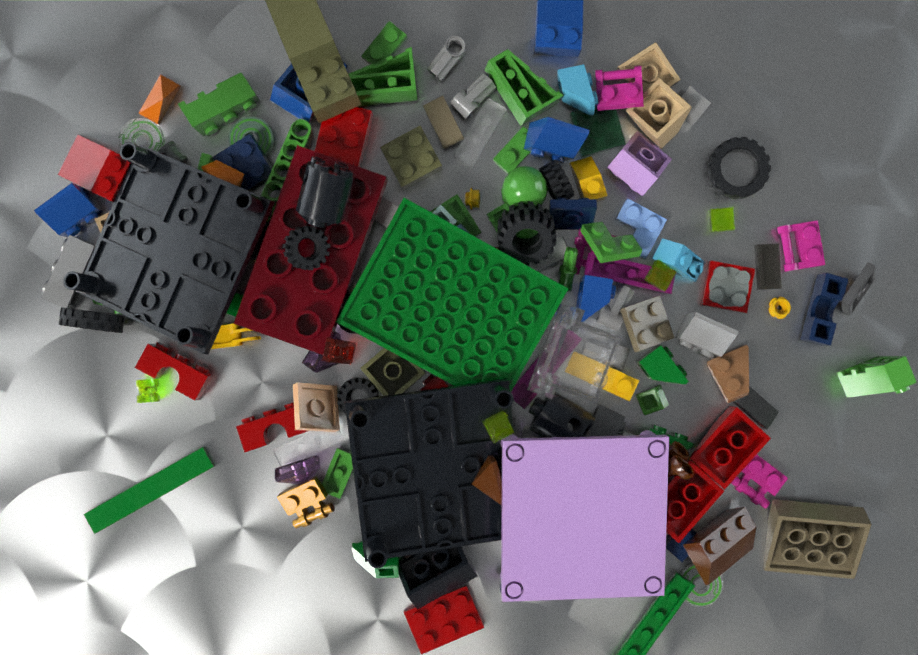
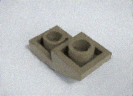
M443 96L423 105L444 149L464 139Z

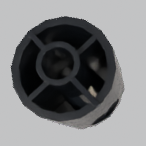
M312 156L311 161L307 163L296 211L308 224L315 227L325 228L332 224L342 223L355 174L352 170H349V165L345 163L335 162L333 165L325 163L326 160L323 158Z
M553 390L549 392L544 400L537 397L528 413L534 416L529 429L544 438L582 437L586 429L590 430L596 420L592 413ZM568 423L572 425L573 431L568 428Z

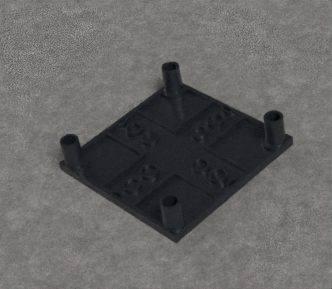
M126 142L120 148V156L131 164L83 274L74 271L68 272L63 280L64 286L176 340L180 345L188 346L202 354L209 355L275 202L145 146Z
M508 379L344 401L364 560L369 562L371 567L382 568L387 563L388 558L501 540L502 505L473 486L472 483L490 455H493L497 461L502 481L501 439L506 434H514L511 408L514 398L510 392Z

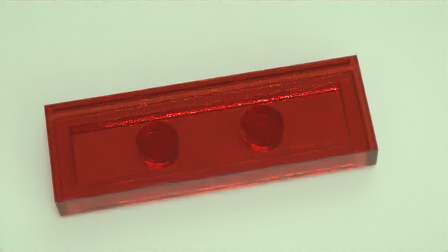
M326 338L322 361L351 365L356 342Z

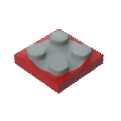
M709 261L701 305L747 313L755 269Z

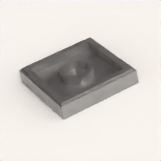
M867 262L843 297L842 312L850 316L875 281V265Z

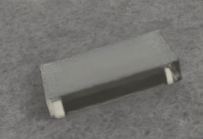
M779 243L754 245L757 290L782 289Z

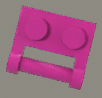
M634 66V69L605 72L603 70H595L598 111L644 107L641 66ZM635 78L633 83L604 85L603 81Z
M818 220L777 227L778 234L781 235L786 264L783 265L784 272L825 265ZM790 232H794L799 258L798 263L794 261Z

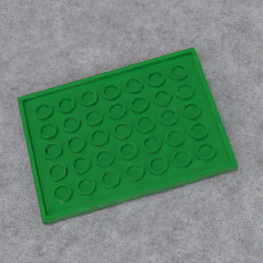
M403 198L336 322L454 386L508 379L511 392L568 288L412 201Z

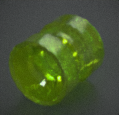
M159 379L135 380L136 388L138 389L137 403L160 401V394L157 393Z

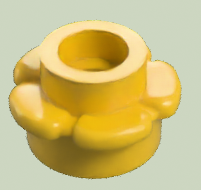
M473 187L470 188V192L465 193V204L470 206L471 210L473 208H480V190H473Z
M784 297L773 298L769 302L770 308L768 311L772 317L783 319L791 311L790 303Z

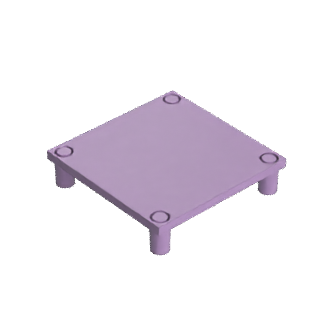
M645 430L640 435L518 438L514 434H506L502 437L500 573L502 602L664 596L669 437L667 435H656L650 430Z

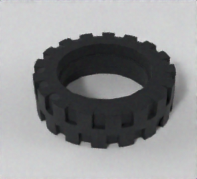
M733 137L720 144L710 155L709 164L707 165V171H709L708 179L709 182L712 181V187L718 190L722 196H728L731 199H743L761 190L768 181V175L771 171V165H769L770 157L764 152L766 149L763 146H759L756 140H749L748 137ZM732 150L747 152L756 163L757 172L755 178L746 186L738 187L731 185L721 173L722 159Z
M61 307L58 325L123 333L125 316Z

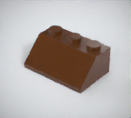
M746 507L726 510L683 544L705 585L712 583L753 549L757 526Z

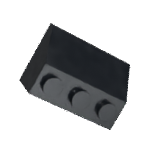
M463 546L406 555L399 558V577L407 597L417 609L478 577Z

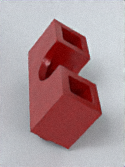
M160 342L147 344L134 368L157 379L162 377L167 368L172 367L179 374V382L175 390L194 401L200 400L213 377L208 373L209 369L200 364H196V366L188 362L189 358L180 353H176V355L168 351L169 347Z
M294 402L284 405L286 410L277 413L275 408L263 412V418L255 420V417L251 416L241 420L242 425L236 426L244 453L270 444L268 429L272 424L283 426L288 438L308 432L306 430H295Z

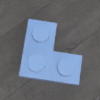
M628 198L616 217V220L635 229L633 236L643 250L640 258L645 260L667 219Z

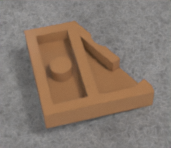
M748 345L728 352L722 357L707 361V367L727 404L749 395Z

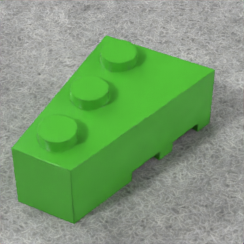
M412 47L405 49V52L394 57L392 55L386 57L380 63L370 64L348 74L360 100V106L418 100Z
M508 49L490 59L484 69L520 126L557 105L564 96L559 91L556 92L551 88L545 79L539 78L534 74L528 65Z
M241 72L216 84L217 88L207 95L204 91L198 93L197 97L199 99L187 105L185 101L178 103L191 126L203 137L216 133L219 130V126L225 122L226 124L233 122L237 119L238 114L244 110L246 112L256 107V103L260 101Z
M876 356L837 372L847 398L890 392L899 394L908 391L910 385L917 383L906 356Z

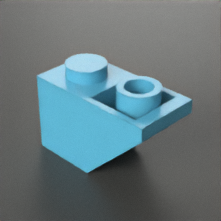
M585 65L557 70L558 88L560 93L564 95L562 102L588 115H594L595 105L598 104V97L596 91L591 89L593 85L591 73L586 72Z
M662 238L652 258L663 267L675 271L677 274L694 282L697 281L706 263L685 245Z

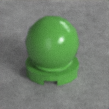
M521 166L511 170L504 178L501 189L502 201L508 207L513 204L516 207L518 202L528 205V201L533 202L534 206L538 203L542 205L548 192L547 181L543 174L536 168Z

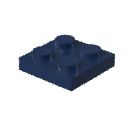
M253 134L245 136L212 157L214 161L218 160L242 172L244 177L241 188L249 190L269 178L273 169Z
M565 198L550 200L548 210L550 215L553 216L555 230H579L583 224L594 223L597 199L580 198L577 200H567Z

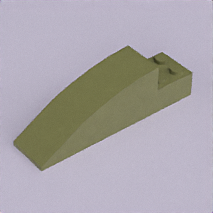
M265 0L289 60L297 73L318 123L360 106L361 103L317 1Z

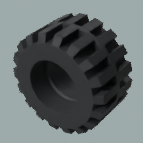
M528 201V205L518 202V206L515 207L514 204L509 206V211L504 210L502 217H499L497 226L498 246L502 252L525 263L527 266H530L532 262L535 265L539 264L540 259L545 261L548 258V254L553 253L554 246L557 243L553 216L550 215V211L547 208L543 210L541 204L538 203L534 206L533 202ZM523 229H533L538 232L535 236L526 239L515 235Z

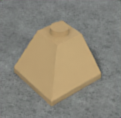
M659 78L643 93L644 107L628 108L626 112L644 134L662 149L679 132L692 107Z

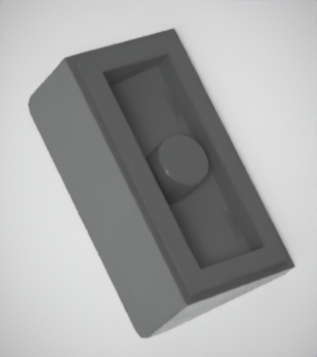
M750 386L749 395L733 401L751 419L766 430L771 426L779 413Z

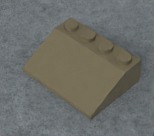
M773 499L767 522L764 571L855 579L872 525L864 507Z

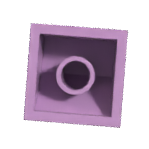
M637 131L607 168L616 177L627 183L633 191L643 196L659 178L672 158Z

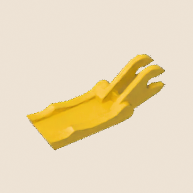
M234 323L221 325L211 349L243 345L242 342L261 340V336L242 338V332L253 330L241 329L239 325Z

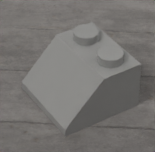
M693 312L685 315L675 338L681 340L680 345L689 349L696 347L702 350L700 354L713 359L714 356H723L739 331L698 312Z

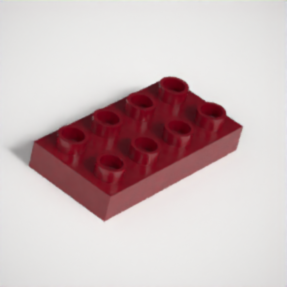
M297 145L234 324L315 353L327 355L338 324L336 321L343 310L387 186V177ZM312 156L323 158L326 160L325 163L333 165L335 162L345 163L349 165V170H352L355 174L342 223L332 224L325 228L315 227L308 224L296 211L307 163L311 161ZM299 226H310L324 232L323 235L328 238L326 242L330 244L327 252L330 253L329 256L325 257L327 261L320 264L321 267L313 268L314 270H303L294 267L293 264L287 261L288 258L283 253L285 252L283 244H286L284 239L290 235L289 232L291 230H295ZM306 238L300 241L298 252L301 256L309 257L314 253L315 245L312 240Z

